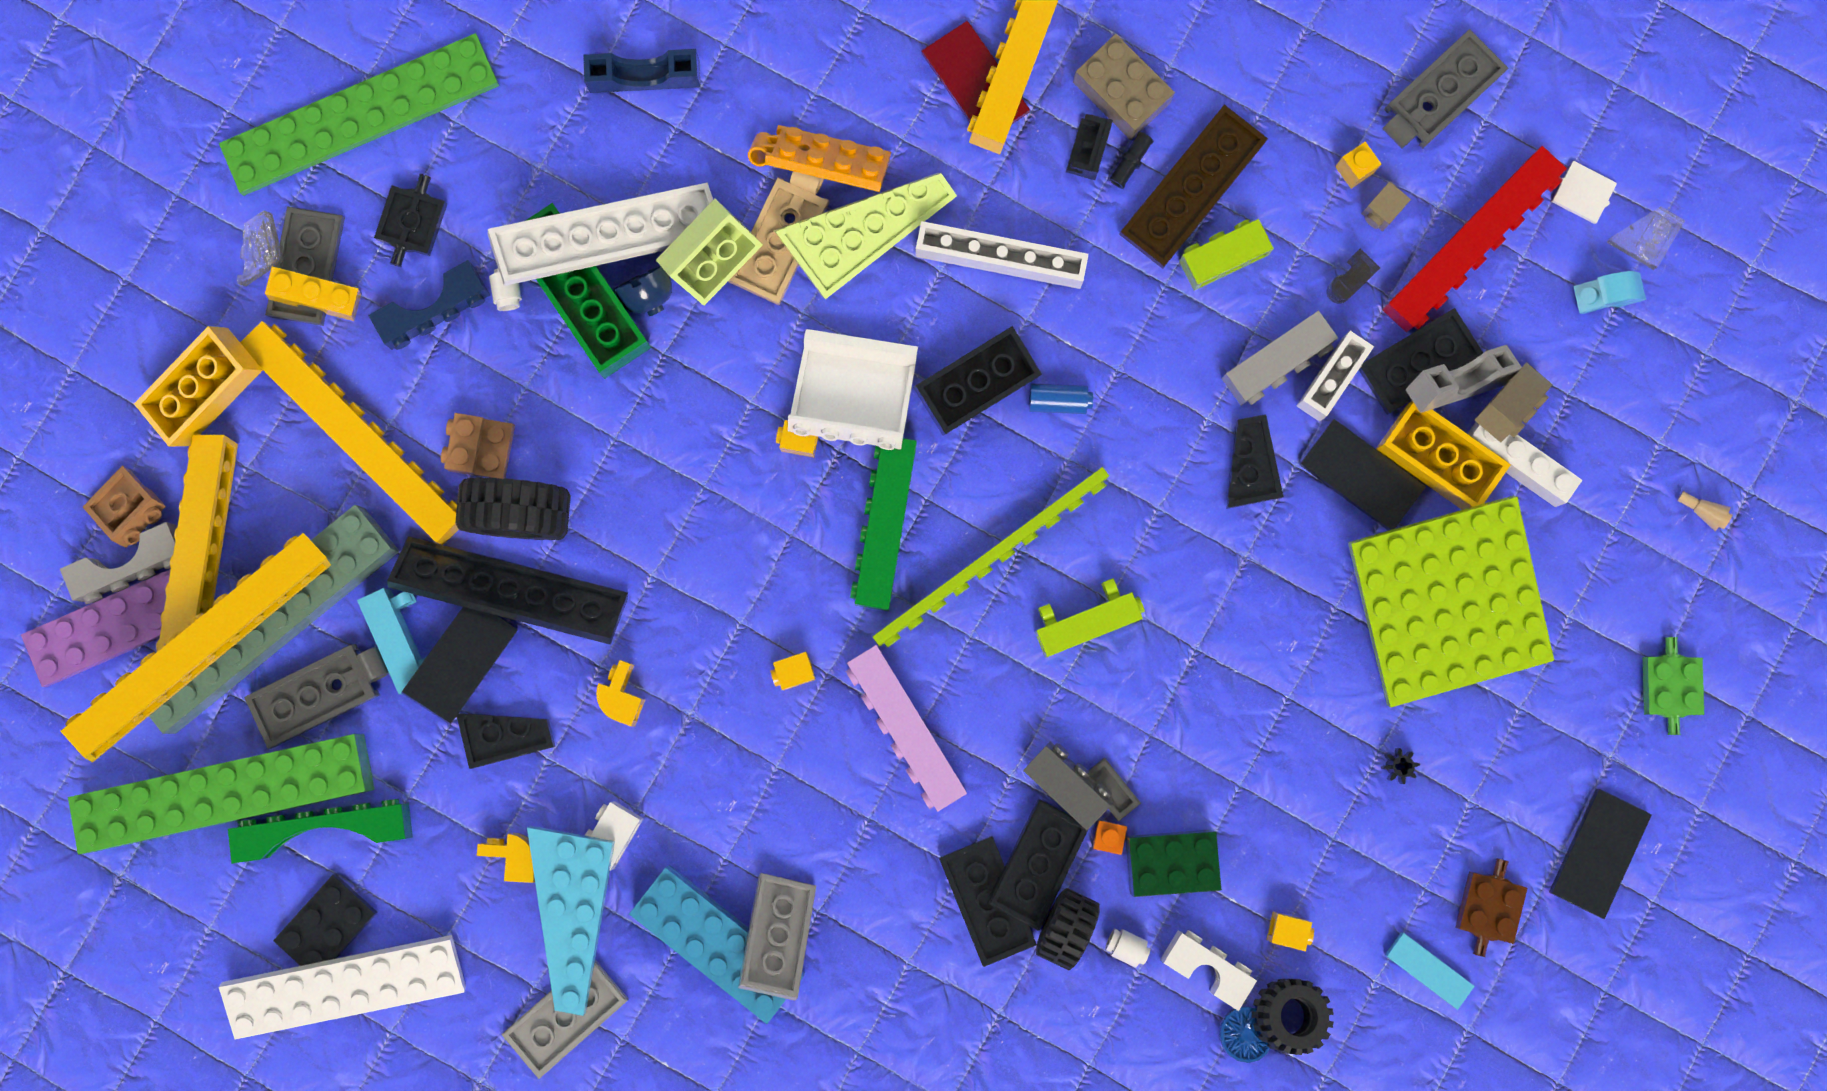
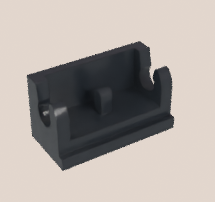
M1086 114L1085 118L1081 119L1066 170L1067 173L1096 180L1112 126V119H1105Z

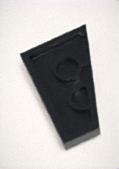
M1266 414L1237 420L1226 509L1282 499L1284 496Z
M462 713L457 715L469 769L555 747L549 719Z

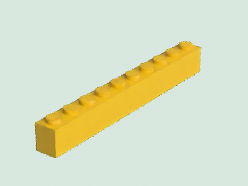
M261 321L240 342L262 370L436 543L444 545L459 530L455 524L457 503L453 500L448 502L442 496L445 491L433 480L430 483L422 477L425 473L424 470L413 460L408 463L402 457L405 453L404 450L394 441L388 443L382 437L385 434L383 429L374 421L369 424L362 417L366 413L355 402L349 404L343 398L346 393L336 383L329 384L323 378L326 373L314 362L310 365L304 359L307 354L295 343L290 345L284 339L287 334L275 323L270 326Z
M304 533L299 537L294 536L284 544V549L277 555L268 556L260 564L261 568L252 575L247 574L237 582V587L229 594L220 595L213 602L212 608L205 613H199L190 620L189 626L181 633L177 632L171 635L165 641L163 648L156 653L152 652L145 656L140 662L141 666L132 673L128 672L122 675L116 681L114 688L107 693L104 692L96 696L91 701V706L82 714L77 713L69 718L65 723L66 727L60 732L85 759L93 763L329 568L331 564L327 557Z

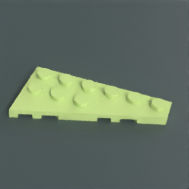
M936 173L776 229L774 232L821 296L827 299L920 226L921 221L925 222L957 197L942 173Z

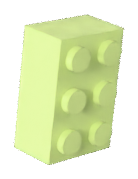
M714 198L656 261L673 280L705 306L763 244Z

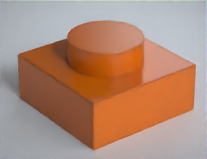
M1098 820L1092 848L1122 855L1127 826Z

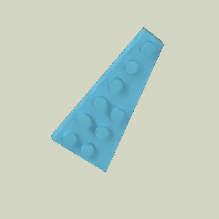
M528 826L527 832L555 1011L584 1016L587 1010L615 841Z

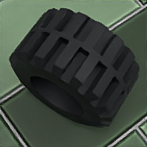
M1069 888L1064 889L1055 900L1042 927L1036 944V955L1068 971L1071 970L1079 962L1091 939L1098 921L1100 904Z
M1278 979V982L1268 983L1267 989L1259 991L1258 994L1261 998L1255 999L1253 1003L1254 1006H1257V1011H1252V1018H1257V1023L1253 1024L1255 1031L1261 1032L1258 1037L1262 1042H1268L1267 1046L1269 1048L1278 1050L1281 1053L1302 1055V1053L1309 1054L1314 1052L1313 1048H1321L1324 1045L1321 1041L1322 1039L1328 1040L1331 1034L1327 1032L1328 1027L1333 1028L1334 1021H1329V1015H1334L1333 1008H1327L1326 1004L1330 1003L1328 996H1321L1323 990L1320 987L1313 986L1312 982L1301 979ZM1292 998L1301 1005L1304 1013L1303 1024L1294 1034L1287 1032L1281 1021L1282 1008Z

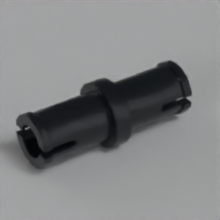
M1138 132L1128 151L1123 152L1120 156L1121 162L1108 179L1113 185L1124 189L1134 170L1139 169L1142 165L1141 160L1150 145L1153 144V139L1143 132Z

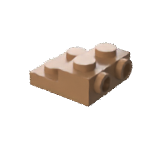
M455 413L454 419H449L446 425V435L450 436L448 447L444 446L441 452V463L445 464L444 469L462 474L505 479L515 425L488 420L483 417Z
M123 465L83 506L84 510L110 540L125 548L136 544L140 540V533L149 524L159 521L162 516L161 511L166 507L151 489L145 487Z

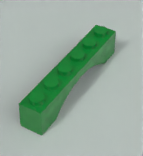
M399 799L381 801L382 807L371 808L370 803L352 805L353 811L342 812V807L324 809V815L313 816V811L295 813V819L286 821L284 815L266 817L267 823L257 825L256 819L237 821L238 827L228 829L231 864L270 858L282 845L292 838L317 828L333 827L350 830L364 835L375 843L412 838L409 803L400 804Z

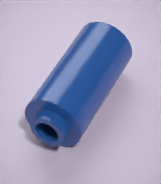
M1030 385L1029 412L1086 414L1087 409H1092L1093 392H1088V386Z

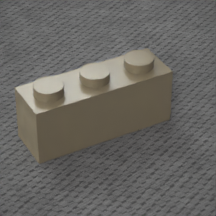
M1526 362L1475 418V421L1500 443L1508 435L1514 438L1549 398L1545 393L1553 384Z

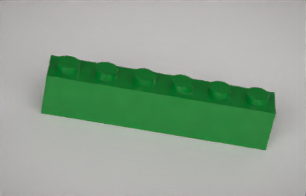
M903 439L901 449L885 450L879 446L875 447L874 459H879L878 468L871 471L869 486L874 487L872 498L867 497L864 513L869 515L868 526L862 525L860 542L865 543L863 554H857L855 570L860 571L858 582L853 581L850 598L855 599V606L889 611L917 446L916 440Z

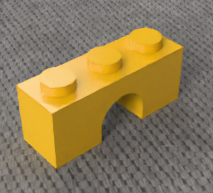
M273 266L265 291V295L269 300L296 307L298 305L312 307L325 312L327 315L355 321L361 298L358 288Z

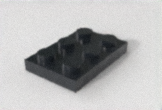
M334 874L273 941L300 966L337 959L378 912L337 874Z

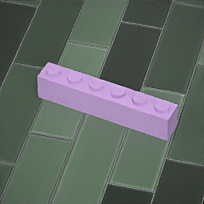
M877 645L849 661L847 664L850 669L846 671L854 686L858 683L861 685L865 692L861 695L862 700L869 710L875 708L880 717L875 720L884 735L890 733L895 742L891 744V747L899 760L903 757L906 759L910 766L906 769V772L914 784L920 782L925 790L920 795L928 808L935 807L938 812L966 795L967 792Z

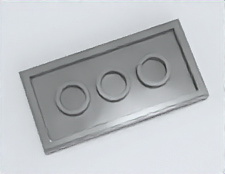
M760 873L738 988L794 1001L798 998L816 892L815 885Z
M595 960L587 1010L584 1016L555 1011L551 990L501 1035L536 1077L540 1079L629 999Z

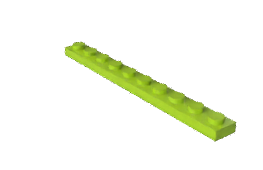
M1103 467L875 634L873 636L875 642L879 647L883 644L887 648L901 638L898 633L906 627L910 631L924 621L921 616L929 610L933 614L947 604L944 599L952 593L956 597L970 587L967 582L975 576L979 580L993 570L990 565L998 559L1002 563L1016 553L1013 548L1021 542L1026 546L1038 537L1036 531L1044 525L1047 529L1051 528L1061 520L1059 514L1068 509L1072 512L1084 503L1081 498L1091 492L1094 496L1107 486L1104 481L1109 477L1108 473Z

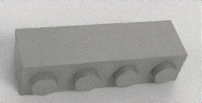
M1318 310L1227 372L1221 379L1240 406L1246 402L1253 405L1265 396L1262 391L1270 386L1273 389L1278 388L1288 380L1287 374L1293 370L1298 374L1310 366L1309 359L1316 354L1321 358L1334 349L1332 344L1338 337Z

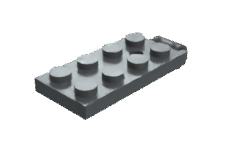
M1469 29L1385 107L1384 110L1387 113L1392 110L1396 115L1383 127V130L1401 149L1415 136L1422 141L1419 146L1423 149L1509 68ZM1424 102H1429L1432 105L1431 111L1424 110Z
M357 644L349 645L245 696V701L267 748L272 749L380 696L378 690L374 691L371 683L387 676L389 671L378 647L368 649L357 655ZM335 679H339L342 683L339 690H335L332 687Z

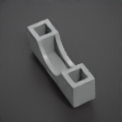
M1504 345L1485 351L1475 360L1452 371H1448L1445 364L1423 370L1407 387L1406 391L1419 412L1422 413L1502 387L1522 367L1509 347Z
M165 522L140 533L139 547L136 554L128 563L121 567L110 569L98 559L85 557L60 568L72 600L91 604L101 600L104 593L109 591L119 592L128 588L129 582L136 579L138 581L149 579L155 576V571L161 568L171 569L170 558L173 555L175 546L174 533L178 526Z

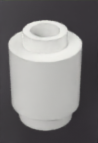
M495 269L494 274L489 276L493 303L497 305V310L510 311L518 309L520 307L519 301L522 300L519 283L504 286L499 269Z
M1113 929L1105 946V950L1110 952V956L1135 968L1139 963L1145 964L1151 949L1147 948L1148 941L1123 929L1121 931Z

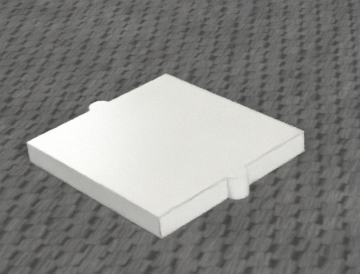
M1573 161L1564 178H1562L1563 181L1560 183L1551 202L1596 224L1604 208L1610 204L1608 200L1617 183Z

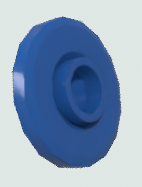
M1241 1007L1239 1011L1233 1009L1225 1016L1220 1025L1219 1037L1223 1049L1230 1057L1240 1062L1251 1063L1258 1061L1270 1050L1267 1046L1268 1042H1262L1258 1037L1261 1032L1254 1029L1253 1024L1257 1023V1018H1252V1011L1256 1012V1008Z

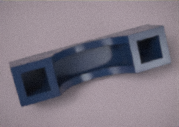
M696 49L668 50L662 56L642 60L621 58L612 53L583 55L584 82L590 93L701 87L700 60Z
M467 260L443 273L444 285L442 293L438 300L428 308L416 311L407 310L395 302H391L369 314L368 316L384 345L391 350L394 348L396 350L402 349L411 343L410 340L418 335H427L436 329L435 326L443 321L450 322L458 318L460 312L466 308H475L485 302L484 298L490 296L475 267Z

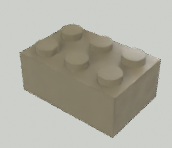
M1117 34L1110 38L1075 72L1073 83L1109 119H1112L1113 123L1130 140L1135 138L1138 132H1141L1171 103L1175 94Z

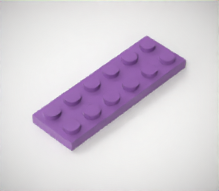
M170 570L21 634L41 686L49 687L160 638L161 614L165 607V588L169 582Z

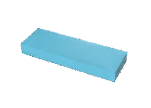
M1403 932L1399 934L1385 954L1387 958L1457 1010L1475 987Z

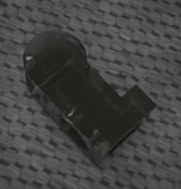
M1361 248L1347 261L1352 268L1345 275H1339L1334 278L1328 285L1327 297L1333 303L1341 304L1346 302L1380 269Z

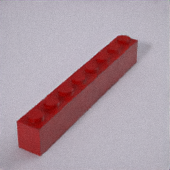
M1541 146L1382 310L1406 333L1413 327L1418 330L1430 318L1426 315L1432 307L1438 310L1449 299L1445 294L1452 287L1457 290L1468 279L1464 274L1470 268L1474 271L1478 269L1487 259L1484 254L1490 248L1495 251L1506 240L1503 234L1509 228L1514 231L1525 220L1522 216L1527 209L1533 212L1544 201L1541 195L1547 189L1552 192L1563 181L1560 175L1567 168L1545 147Z

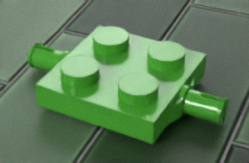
M1665 637L1666 655L1642 657L1644 715H1660L1667 718V735H1681L1680 718L1688 715H1704L1703 658L1679 655L1678 637Z

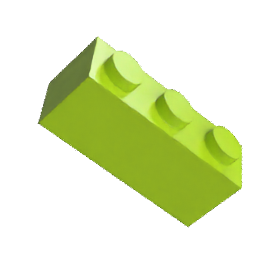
M1249 219L1244 220L1234 226V231L1227 234L1221 231L1209 238L1210 242L1202 246L1196 243L1184 250L1185 254L1182 255L1179 263L1193 291L1270 255L1274 248L1259 219L1251 223Z

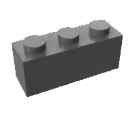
M1050 741L1023 771L1088 831L1112 805L1114 801L1111 798L1112 793L1103 784L1099 783L1097 785L1089 778L1090 772L1080 763L1075 765L1068 758L1069 753L1063 746L1058 743L1054 745Z

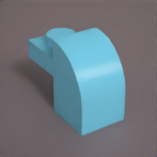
M1635 271L1609 274L1597 277V280L1573 286L1580 314L1610 306L1619 308L1646 300L1641 275Z

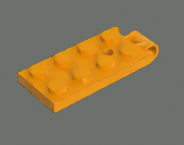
M778 125L777 135H771L766 132L758 133L748 152V159L755 166L769 165L880 192L891 157L890 151L883 150L880 147H869L857 144L851 140H840L828 137L825 134H815L803 131L797 127Z

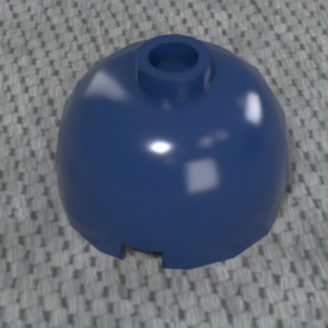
M661 266L648 270L645 274L637 275L618 285L614 291L627 310L636 314L647 312L650 317L664 310L662 304L669 300L671 296L672 283L666 271Z

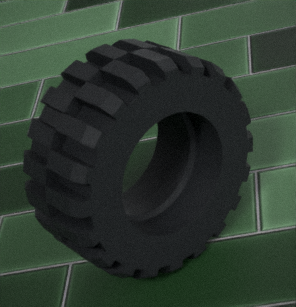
M490 477L463 479L459 484L455 524L461 531L480 535L535 540H561L568 533L571 495L568 489L542 482Z

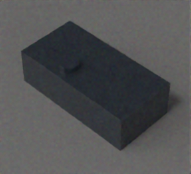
M1011 326L913 388L943 436L1038 378L1042 373L1014 327Z

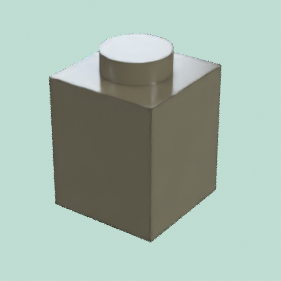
M1389 181L1361 214L1365 216L1366 222L1371 227L1384 231L1411 199Z

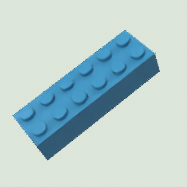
M672 866L665 867L629 915L763 1022L768 1024L786 999L738 988L749 927ZM802 970L801 979L804 977V974H805V972H804L803 970Z

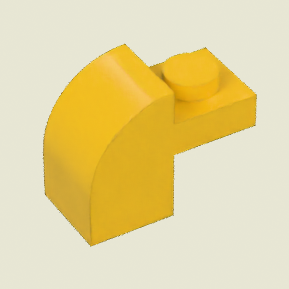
M619 660L618 665L614 664L608 676V680L611 681L610 686L598 683L597 701L603 713L609 718L635 727L645 699L624 692L634 665Z
M513 832L507 834V844H504V838H487V842L477 845V856L506 858L504 881L535 882L529 838L525 835Z

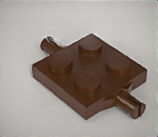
M1496 858L1493 875H1481L1469 871L1455 928L1468 931L1477 937L1473 952L1475 955L1486 957L1489 940H1500L1511 944L1515 942L1528 888L1513 884L1505 878L1509 861Z

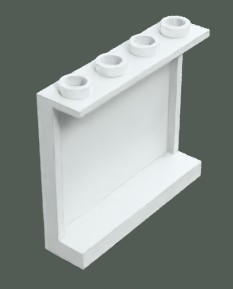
M806 329L804 350L791 414L788 415V432H793L798 436H819L828 441H850L855 445H876L885 450L901 449L918 347Z

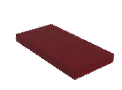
M966 21L923 49L922 55L970 122L973 115L979 116L981 108L977 107L982 90L988 92L990 83H987L986 79L991 66L997 68L998 63L970 23ZM1022 98L1012 124L1030 113L1029 107Z

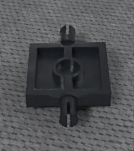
M419 174L415 189H403L391 185L374 236L377 241L390 244L395 248L390 261L391 265L402 267L406 252L431 255L447 203L433 198L426 193L431 177Z

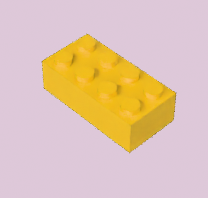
M208 326L134 405L169 447L190 446L192 435H201L263 370L229 328Z
M1413 401L1406 405L1376 448L1381 454L1461 510L1484 504L1511 466L1510 463L1434 410L1420 413Z

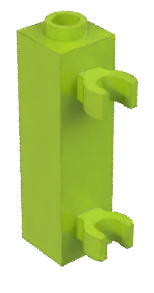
M1112 578L1101 583L1109 602L1057 622L1050 603L1039 607L1038 611L1045 627L1036 630L1035 634L1044 657L1047 658L1142 620L1141 613H1144L1145 610L1139 596L1134 598L1132 592L1120 596L1115 580Z

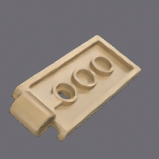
M794 171L791 175L790 183L780 177L777 178L751 231L763 245L728 281L729 283L780 306L799 264L774 230L825 212L829 200L816 195L822 186L823 178ZM786 215H794L795 221L790 224L785 221Z

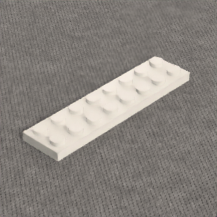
M708 183L494 227L488 229L487 234L503 284L506 286L665 251L713 201V197Z
M452 935L222 982L219 986L234 1039L464 993L466 989Z

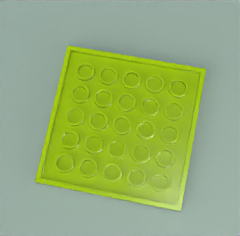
M1509 496L1348 542L1386 703L1390 708L1554 661L1517 496Z

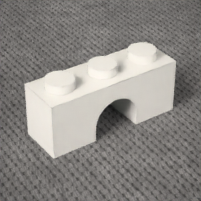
M1178 930L1160 960L1188 979L1198 966H1212L1216 973V979L1209 991L1239 1011L1257 980L1250 976L1252 970L1238 961L1235 966L1225 960L1227 954L1215 946H1212L1210 950L1202 946L1200 943L1203 939L1193 932L1187 930L1186 934H1183Z

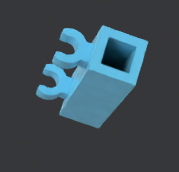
M382 588L357 601L398 694L403 695L401 693L425 660V658H421L400 609L416 603L417 600L414 594L402 592L394 597L391 590Z

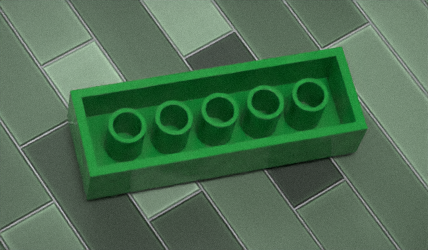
M551 203L525 221L560 213L555 205ZM596 266L536 279L604 379L651 349V346Z

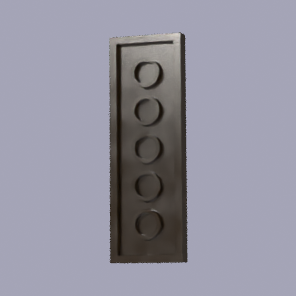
M1224 104L1120 231L1119 235L1163 269L1255 157L1268 138Z

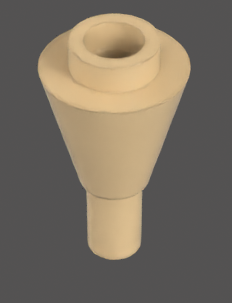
M1684 491L1677 500L1693 509L1714 531L1719 527L1725 529L1733 516L1729 513L1731 507L1703 499L1699 500Z

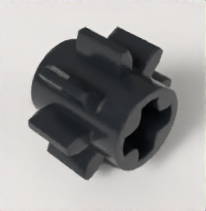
M1395 748V755L1384 754L1387 762L1386 765L1381 766V769L1389 772L1387 780L1392 781L1397 776L1398 782L1405 784V777H1417L1413 772L1415 767L1420 766V763L1414 762L1411 759L1414 754L1412 751H1408L1403 755L1401 748ZM1405 763V768L1396 770L1395 764Z

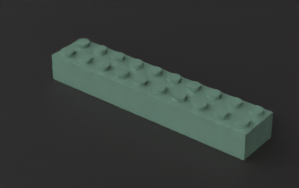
M358 505L352 506L311 540L331 564L329 568L149 715L162 734H176L400 552L365 508Z

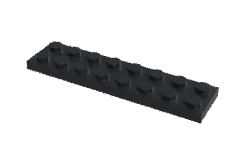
M409 536L387 580L388 588L610 645L628 600V592Z

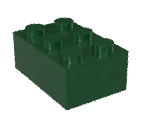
M1199 830L1125 836L1130 894L1133 897L1222 890L1216 831Z

